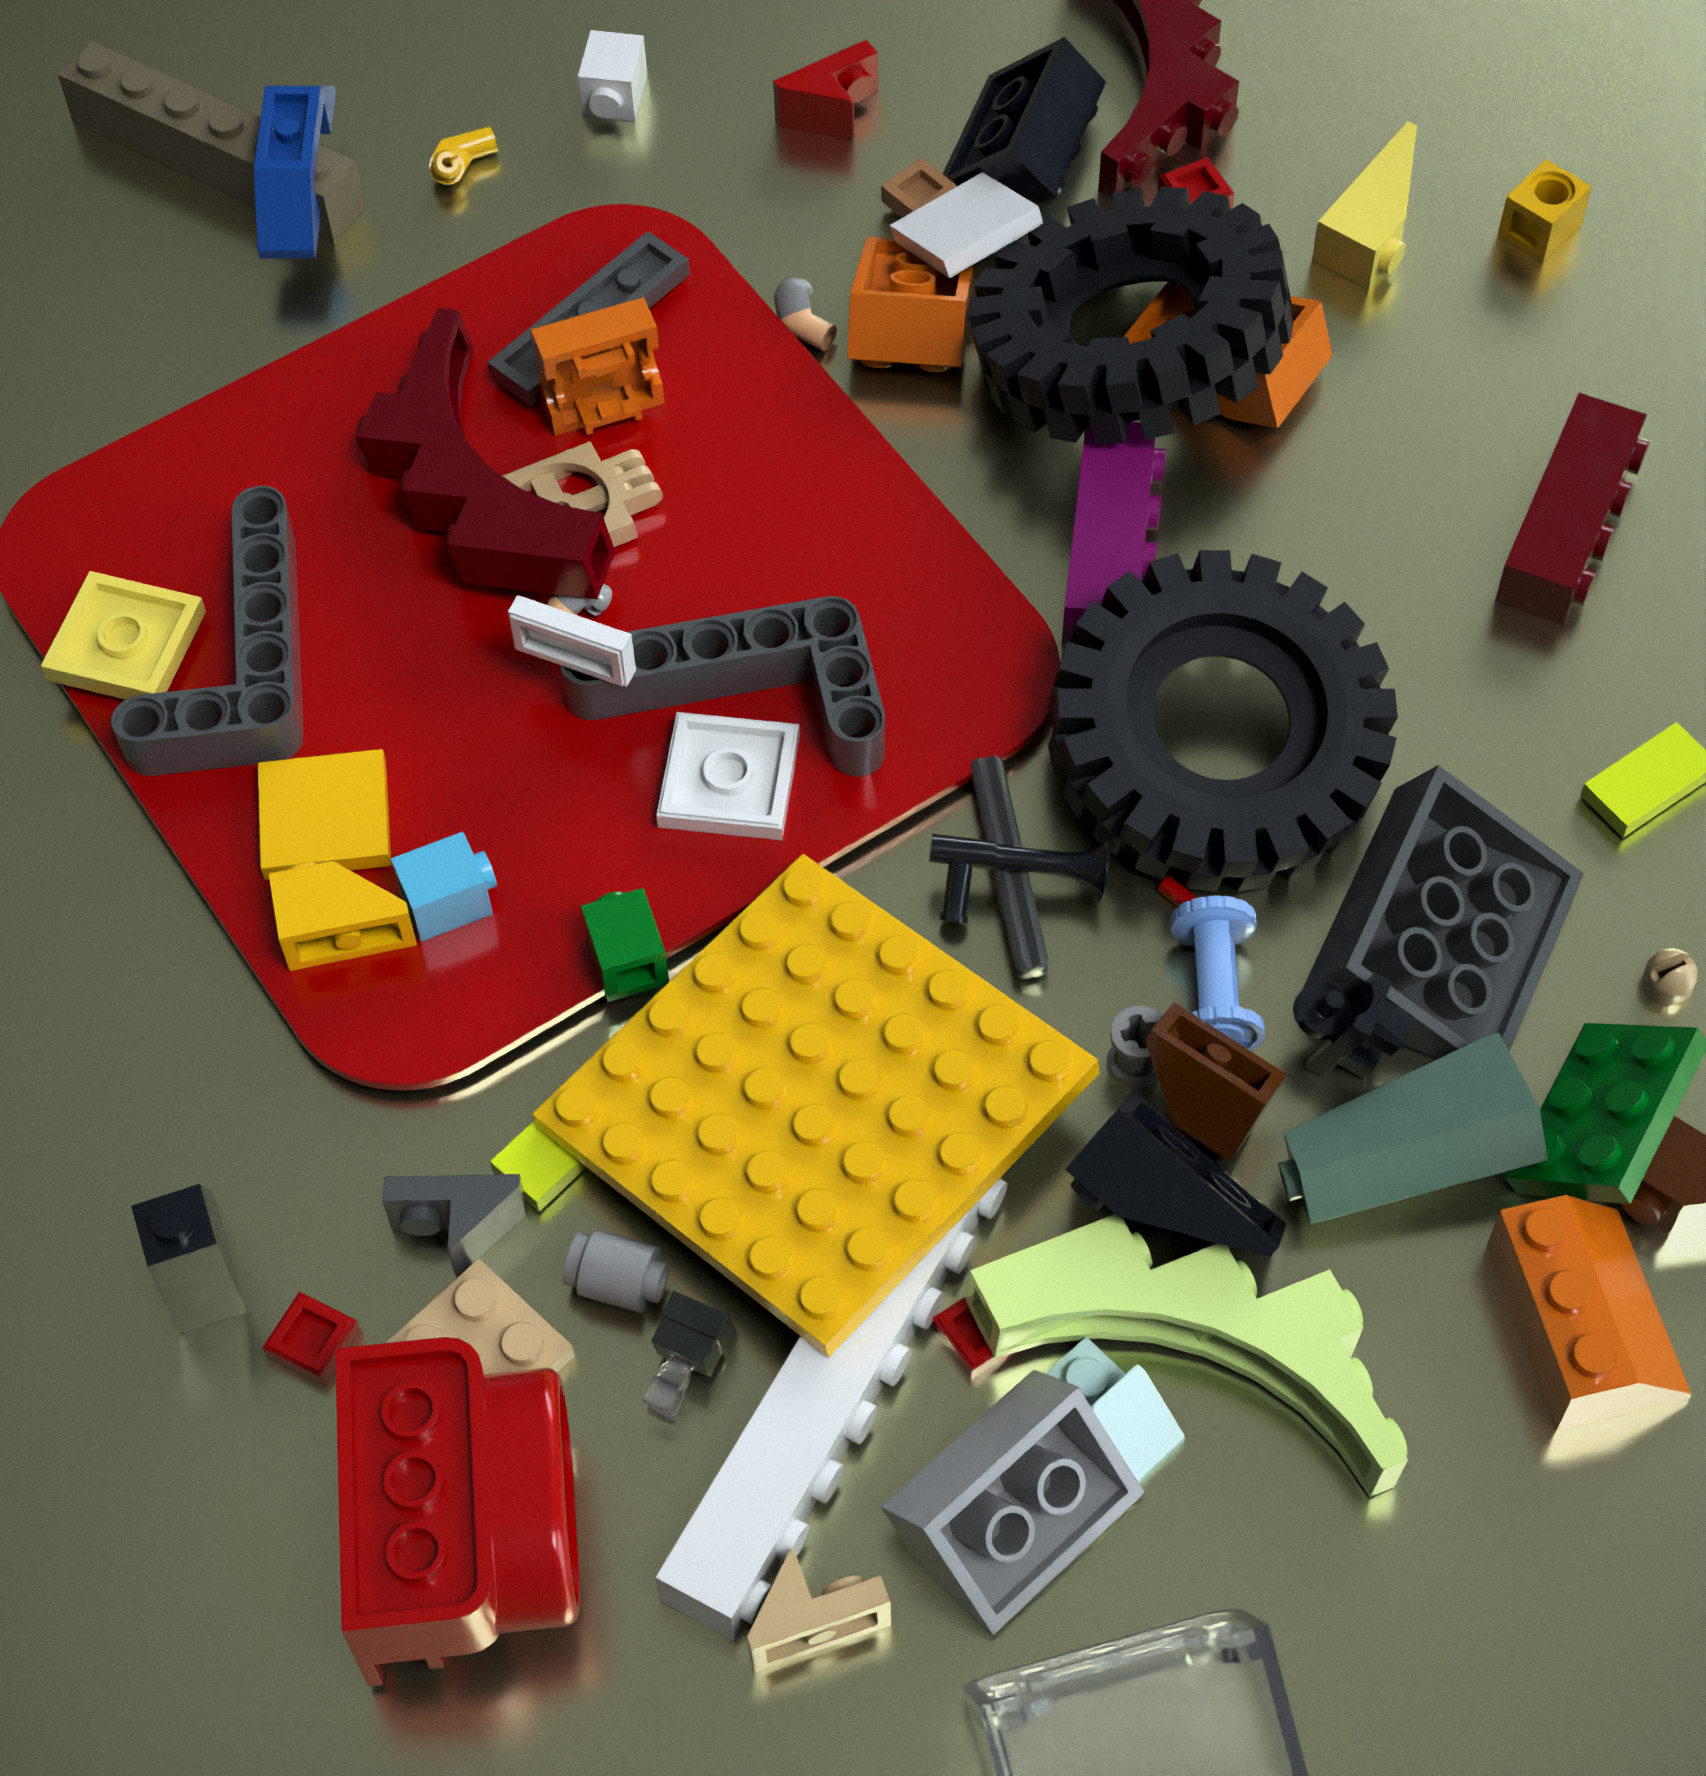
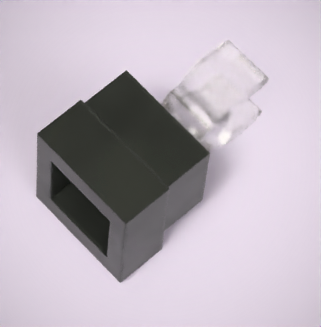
M673 1291L662 1313L663 1318L651 1340L657 1354L667 1358V1361L661 1365L659 1371L651 1380L642 1402L649 1404L648 1411L671 1421L674 1420L681 1407L686 1389L690 1383L692 1370L711 1377L720 1357L726 1358L737 1335L729 1314L676 1291Z

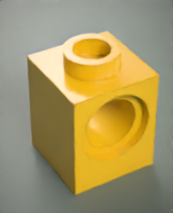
M1545 159L1506 196L1498 236L1543 263L1582 226L1592 186L1579 179L1576 175Z

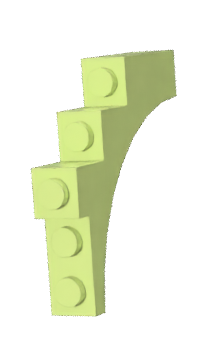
M1113 1214L970 1270L965 1300L994 1359L1042 1344L1083 1340L1086 1336L1089 1339L1154 1343L1205 1357L1256 1381L1299 1411L1339 1451L1369 1497L1395 1487L1408 1461L1406 1457L1407 1445L1402 1431L1393 1419L1389 1417L1384 1418L1373 1399L1372 1382L1365 1366L1359 1359L1355 1357L1350 1358L1363 1330V1315L1354 1295L1348 1289L1342 1290L1330 1269L1257 1298L1256 1282L1249 1267L1241 1260L1236 1262L1228 1246L1217 1243L1152 1269L1151 1254L1143 1237L1138 1232L1130 1233L1123 1218Z

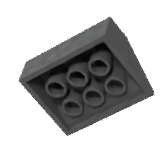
M1437 765L1395 788L1303 988L1313 982H1327L1338 987L1348 997L1372 974L1377 973L1392 981L1385 1000L1413 1015V1021L1403 1045L1439 1059L1485 1036L1500 1033L1508 1050H1510L1584 873L1441 766Z

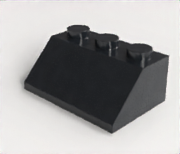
M1065 37L990 74L945 167L943 175L959 186L983 172L1032 203L1039 204L1040 206L1048 205L1058 197L1064 188L1063 178L1070 162L1078 155L1081 149L1080 140L1087 124L1095 117L1098 111L1096 104L1106 81Z

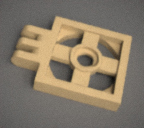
M591 441L503 475V477L525 491L534 490L537 496L559 505L593 512L608 508L604 520L614 547L638 538L635 523L630 515L657 505L663 498V493L658 484L654 482V476L650 469L645 466V460L639 450L631 449L601 461ZM581 472L591 476L596 484L593 488L572 495L570 493H563L557 480Z

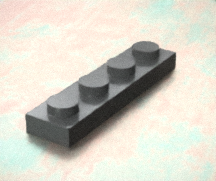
M647 231L487 363L490 378L531 407L541 399L531 329L642 297L645 298L648 308H650L690 275L689 259Z

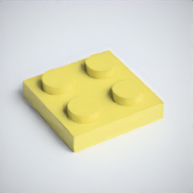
M89 571L40 666L45 679L125 700L137 695L167 692L206 613L202 597Z

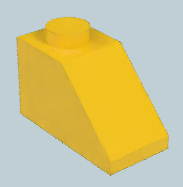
M334 861L319 864L311 862L299 863L288 870L269 873L278 939L289 971L417 946L407 902Z

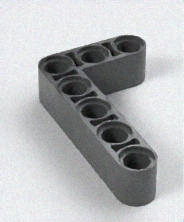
M270 486L247 488L238 494L232 505L236 684L143 694L127 698L121 702L113 711L111 724L126 765L137 774L156 776L286 760L296 754L302 746L304 732L296 539L284 496L275 488Z
M838 596L820 597L629 631L627 633L632 635L636 672L627 687H622L560 665L565 701L569 711L585 720H599L812 681L830 758L834 766L843 774L859 777L874 773L882 766L885 759V713L860 616L855 605L847 599ZM840 685H850L849 687H840ZM852 735H863L864 737H861V738H853V737H850V736H852Z

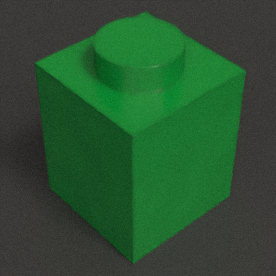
M644 888L627 893L621 891L607 893L599 897L595 902L581 905L586 938L607 1002L662 987L669 983L666 952Z

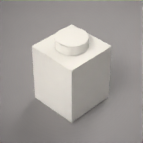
M590 31L578 73L582 116L635 122L647 79L644 35Z

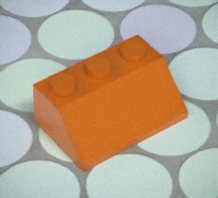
M1563 1195L1500 1210L1487 1246L1556 1430L1689 1400L1691 1396L1690 1389L1618 1209Z

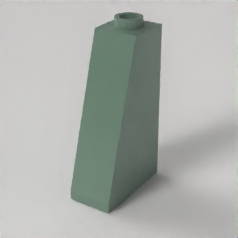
M1500 1033L1485 1036L1284 1132L1289 1160L1278 1162V1168L1288 1201L1300 1199L1310 1224H1315L1547 1161L1548 1157L1539 1105Z

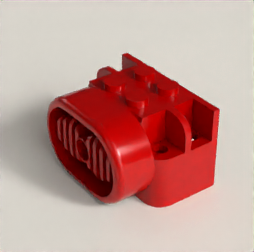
M440 1337L335 1348L341 1631L367 1685H383L382 1664L425 1659L431 1670L446 1668L447 1657L468 1655L482 1651L495 1642L499 1634L572 1625L577 1620L580 1611V1573L571 1440L565 1393L560 1375L551 1368L484 1374L479 1354L471 1344L459 1338Z

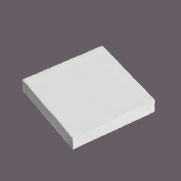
M982 172L889 226L896 243L951 278L1043 224L1039 207Z
M676 712L656 815L658 828L783 840L800 739L799 724Z

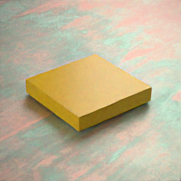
M383 749L258 762L260 861L264 880H269V873L288 870L296 864L305 862L319 864L334 861L350 871L391 866L387 771Z

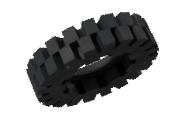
M1160 187L1151 206L1146 207L1141 188L1113 193L1112 212L1102 214L1096 201L1092 198L1067 207L1071 226L1067 228L1051 216H1047L1042 219L1043 224L1027 233L1030 245L1013 241L994 256L997 269L984 268L974 286L977 298L970 299L969 320L972 327L971 331L986 386L990 389L992 400L1004 414L1012 410L1015 423L1035 433L1047 424L1050 438L1073 443L1079 440L1089 425H1091L1095 444H1118L1125 442L1129 423L1133 421H1141L1144 439L1148 440L1174 433L1170 413L1180 410L1193 426L1219 415L1220 409L1217 394L1235 403H1239L1258 388L1255 372L1269 375L1273 372L1283 357L1281 344L1290 343L1293 329L1291 314L1293 308L1283 253L1280 250L1279 239L1270 224L1262 226L1260 214L1243 203L1230 209L1229 198L1213 192L1204 191L1190 204L1187 188ZM1145 282H1172L1187 290L1194 300V311L1190 319L1185 314H1181L1150 330L1152 338L1129 344L1128 337L1090 339L1088 347L1078 345L1069 333L1072 316L1081 304L1095 296L1119 287Z
M1199 550L1193 569L1186 570L1178 553L1150 561L1142 581L1132 571H1129L1106 588L1101 606L1092 601L1077 621L1071 642L1066 643L1049 698L1046 725L1053 727L1048 750L1054 774H1067L1068 778L1062 794L1076 817L1080 819L1092 813L1098 819L1092 836L1101 844L1109 836L1110 852L1115 856L1128 844L1140 852L1135 869L1161 881L1165 879L1169 868L1174 867L1186 871L1185 888L1216 892L1223 877H1234L1237 891L1242 892L1269 887L1276 872L1281 870L1289 881L1315 868L1324 851L1332 855L1352 834L1360 818H1363L1382 784L1380 781L1390 766L1397 737L1388 734L1398 718L1395 689L1380 688L1389 671V667L1378 643L1375 642L1360 647L1357 640L1365 623L1346 602H1343L1329 613L1323 609L1320 604L1328 587L1301 571L1291 587L1276 582L1281 566L1279 561L1251 554L1244 572L1232 570L1230 550ZM1227 657L1245 662L1265 674L1281 693L1289 715L1288 738L1279 757L1261 772L1235 780L1205 777L1181 765L1162 744L1154 723L1155 697L1161 684L1170 673L1183 664L1199 658Z

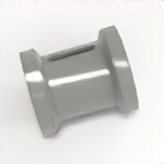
M1146 1006L1128 1007L1117 1014L1110 1028V1039L1113 1047L1107 1054L1108 1070L1113 1079L1133 1089L1146 1088L1158 1081L1145 1042L1152 1028L1163 1016L1155 1009Z

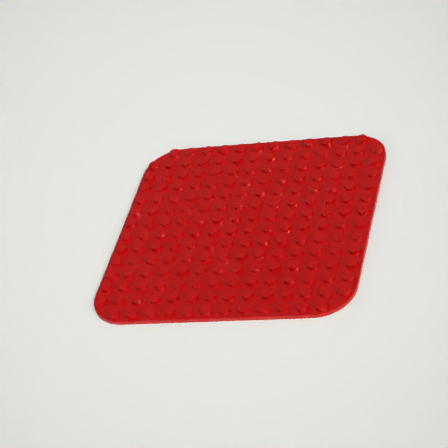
M609 204L581 209L557 218L55 471L35 484L17 501L0 528V592L8 608L43 660L89 571L202 597L206 613L167 692L235 685L233 501L239 493L254 486H270L277 489L284 496L296 539L304 732L302 746L296 754L288 759L383 749L387 771L391 858L464 832L473 854L484 851L493 869L497 887L488 890L493 915L422 942L413 925L417 946L289 971L278 939L270 880H264L261 871L258 764L156 776L137 774L126 765L111 724L113 711L125 699L63 684L60 685L308 1053L333 1073L349 1081L377 1089L395 1091L426 1089L463 1078L603 997L605 993L586 938L581 905L595 902L599 897L607 893L617 891L627 893L644 888L667 959L734 920L802 854H805L824 867L973 780L970 765L974 759L978 757L987 758L993 755L999 757L1002 761L1007 760L1028 745L1046 724L1049 698L1060 665L1056 641L1040 613L701 230L683 218L667 211L642 205ZM649 231L687 257L690 268L689 276L649 308L657 326L659 349L653 350L663 383L665 404L642 410V419L635 421L634 417L616 421L593 428L594 433L586 435L583 427L554 436L543 409L542 400H538L530 407L490 378L487 362L644 233ZM437 308L459 310L474 348L463 383L461 420L466 441L490 468L503 476L591 441L601 461L631 449L639 450L645 460V466L650 469L654 476V482L658 484L663 493V498L657 505L630 515L635 523L638 538L614 547L616 553L604 581V584L611 588L613 595L607 609L602 611L600 615L595 616L583 608L577 616L629 632L826 596H838L847 599L855 605L859 613L885 713V759L879 769L866 776L852 777L843 774L834 766L830 758L812 681L599 720H585L569 711L565 701L560 665L516 650L508 616V610L517 595L547 605L548 600L554 594L463 583L453 558L447 552V532L418 529L407 503L403 501L401 496L402 479L373 476L364 453L357 444L358 423L363 416L367 415L376 393L398 395L400 380L403 375L408 374L418 352L419 339L422 333L428 330ZM581 472L557 480L562 492L572 495L596 486L591 476ZM534 490L527 491L536 495ZM608 508L600 510L598 513H602L604 517ZM840 685V687H849V686H850V685ZM676 712L799 724L800 739L783 840L658 828L656 815ZM852 735V736H850V737H853V738H861V737H864V736H863V735ZM392 863L388 867L351 870L402 899Z

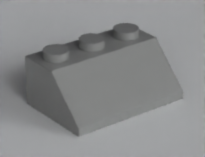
M1033 1369L881 1508L916 1561L986 1632L994 1635L1145 1492L1080 1388Z

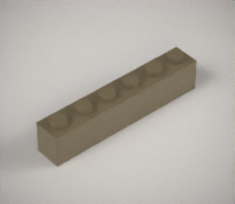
M93 41L58 74L72 122L255 206L254 162L261 117ZM319 144L314 180L321 215L318 236L335 243L366 206L356 161Z

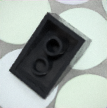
M1134 1090L1065 1169L1075 1178L1070 1184L1072 1189L1082 1200L1098 1211H1102L1107 1206L1120 1217L1266 1257H1271L1279 1248L1287 1224Z

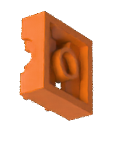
M644 297L531 329L542 406L554 436L583 427L586 435L594 433L593 428L630 417H634L635 421L642 419V410L665 404L663 383L653 350L659 349L657 326Z

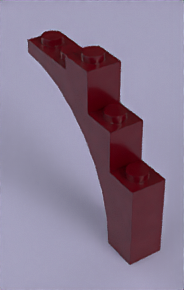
M1105 0L1122 18L1136 42L1146 74L1142 96L1129 120L1101 151L1098 191L1112 200L1113 193L1128 191L1132 186L1137 187L1141 185L1148 177L1151 169L1167 155L1173 156L1176 154L1185 141L1201 151L1218 135H1226L1238 118L1239 108L1236 105L1239 81L1215 67L1221 55L1219 40L1222 21L1199 7L1202 0Z
M437 308L428 330L424 331L419 339L418 352L408 374L403 375L400 380L398 395L376 393L367 415L363 416L358 423L357 444L360 450L363 451L373 476L402 479L401 496L403 501L407 503L417 528L447 532V552L453 558L463 583L597 600L616 553L602 513L559 505L519 488L490 468L466 441L461 420L463 383L474 348L459 310Z

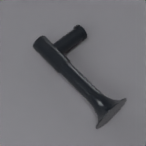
M932 833L929 862L948 864L943 911L940 913L939 919L955 923H968V916L966 914L973 867L990 870L1000 868L1075 879L1088 885L1097 894L1098 901L1101 902L1108 874L1110 838L1107 836L1103 844L1093 850L1059 852L996 844V841Z

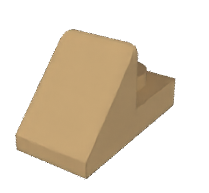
M794 1548L790 1549L747 1635L749 1655L754 1672L890 1626L891 1601L881 1575L863 1581L861 1576H849L839 1579L826 1586L822 1590V1596L812 1599Z

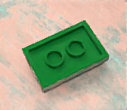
M1584 1023L1540 1108L1548 1160L1508 1171L1505 1178L1517 1194L1545 1197L1568 1195L1582 1200L1631 1204L1706 1052V1039L1698 1027Z

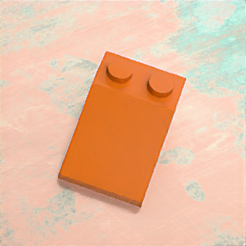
M867 236L850 291L847 359L861 360L864 365L874 368L890 367L895 362L918 364L919 368L930 372H943L950 370L952 367H962L967 343L970 299H972L976 263L950 278L896 243L894 238Z
M1167 282L1123 337H1128L1129 344L1152 338L1150 330L1181 314H1185L1190 319L1194 311L1192 296L1183 287ZM1290 296L1293 312H1291L1293 329L1290 343L1281 344L1282 359L1270 375L1255 372L1258 388L1239 403H1235L1217 394L1220 415L1231 420L1278 429L1333 356L1321 301Z

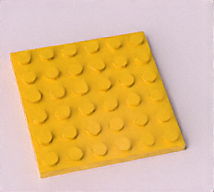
M802 854L536 1109L532 1116L539 1130L829 1358L1100 1074L1099 1060L805 854Z

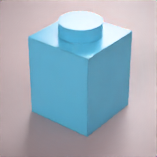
M464 832L391 858L400 895L407 902L411 920L421 942L493 915L488 894L489 889L497 887L493 869L484 851L473 854Z

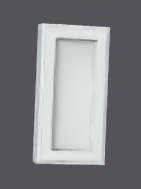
M519 595L516 596L508 610L514 648L518 651L622 687L628 686L636 672L632 635L630 633Z

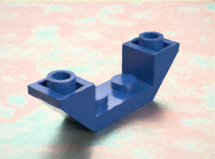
M265 86L254 162L257 251L259 259L316 258L321 215L314 180L320 134H331L336 96L334 86Z

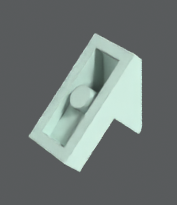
M1087 1336L1045 1373L1080 1388L1139 1484L1185 1440V1435L1146 1371L1137 1364L1125 1374Z

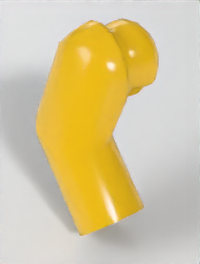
M488 126L441 139L429 163V171L433 179L444 185L454 184L463 177L473 159L497 153V144L491 127Z

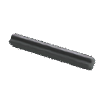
M993 755L987 758L978 757L974 759L970 765L973 778L971 784L984 840L996 841V844L1022 847L1003 761ZM993 868L991 873L1013 972L1016 977L1023 980L1031 977H1041L1047 973L1049 960L1029 873Z

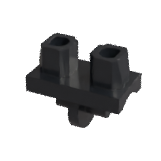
M1374 973L1348 997L1338 987L1327 982H1313L1305 986L1294 1000L1293 1013L1295 1021L1300 1029L1310 1037L1325 1040L1324 1045L1309 1057L1305 1068L1323 1076L1336 1064H1339L1358 1076L1365 1078L1374 1070L1383 1052L1392 1056L1404 1043L1413 1021V1015L1385 1000L1392 981Z

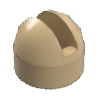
M1676 948L1661 949L1648 960L1642 975V986L1652 1000L1663 1005H1678L1688 1000L1692 995L1698 980V969L1686 951ZM1670 967L1676 968L1662 978L1657 974Z

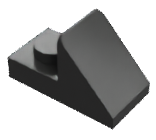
M520 1174L384 1177L382 1202L391 1229L402 1230L414 1236H429L438 1233L440 1229H449L448 1253L455 1276H459L526 1216L527 1202Z

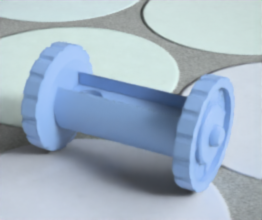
M1214 895L1186 901L1172 912L1170 926L1172 936L1176 941L1185 946L1195 948L1199 1010L1191 1013L1248 1050L1253 1051L1265 1039L1264 1022L1262 1017L1257 1015L1256 1012L1239 1007L1235 945L1247 941L1248 938L1254 935L1257 928L1255 910L1246 901L1230 896Z

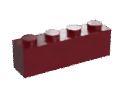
M1580 392L1578 393L1504 565L1495 602L1564 625L1573 603L1585 605L1596 576V571L1588 569L1591 558L1603 561L1615 527L1606 525L1609 515L1621 517L1633 485L1624 481L1627 472L1639 474L1649 448L1650 441L1640 438L1647 414Z

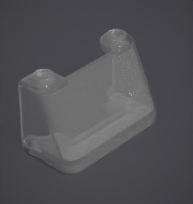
M1224 1609L1200 1614L995 1672L975 1679L964 1686L971 1720L988 1776H1308L1269 1624L1243 1609Z

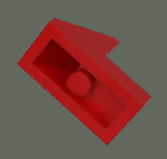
M866 39L774 80L775 121L783 128L843 139L854 138V103L861 102L867 97L878 93V52Z

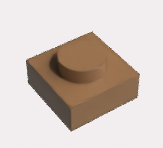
M921 158L881 185V201L903 218L954 189L957 185Z

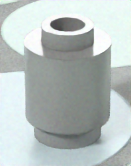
M595 1230L592 1235L578 1232L574 1236L566 1256L563 1269V1284L575 1287L578 1296L642 1313L649 1301L654 1303L660 1301L668 1279L669 1264L660 1261L661 1249L659 1246L601 1230Z

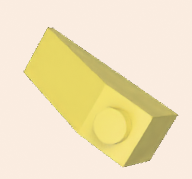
M1407 121L1320 218L1317 224L1312 261L1368 290L1384 272L1388 274L1394 272L1406 250V244L1401 240L1407 212L1417 125Z

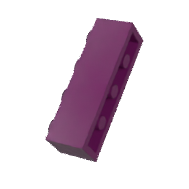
M1130 422L1125 442L1118 444H1095L1091 425L1085 430L1064 606L1062 643L1071 642L1077 621L1092 601L1101 606L1106 588L1129 571H1132L1141 581V577L1144 578L1149 562L1155 560L1157 543L1145 542L1146 530L1158 531L1162 495L1150 494L1151 483H1163L1166 449L1154 448L1155 438L1144 439L1140 422Z

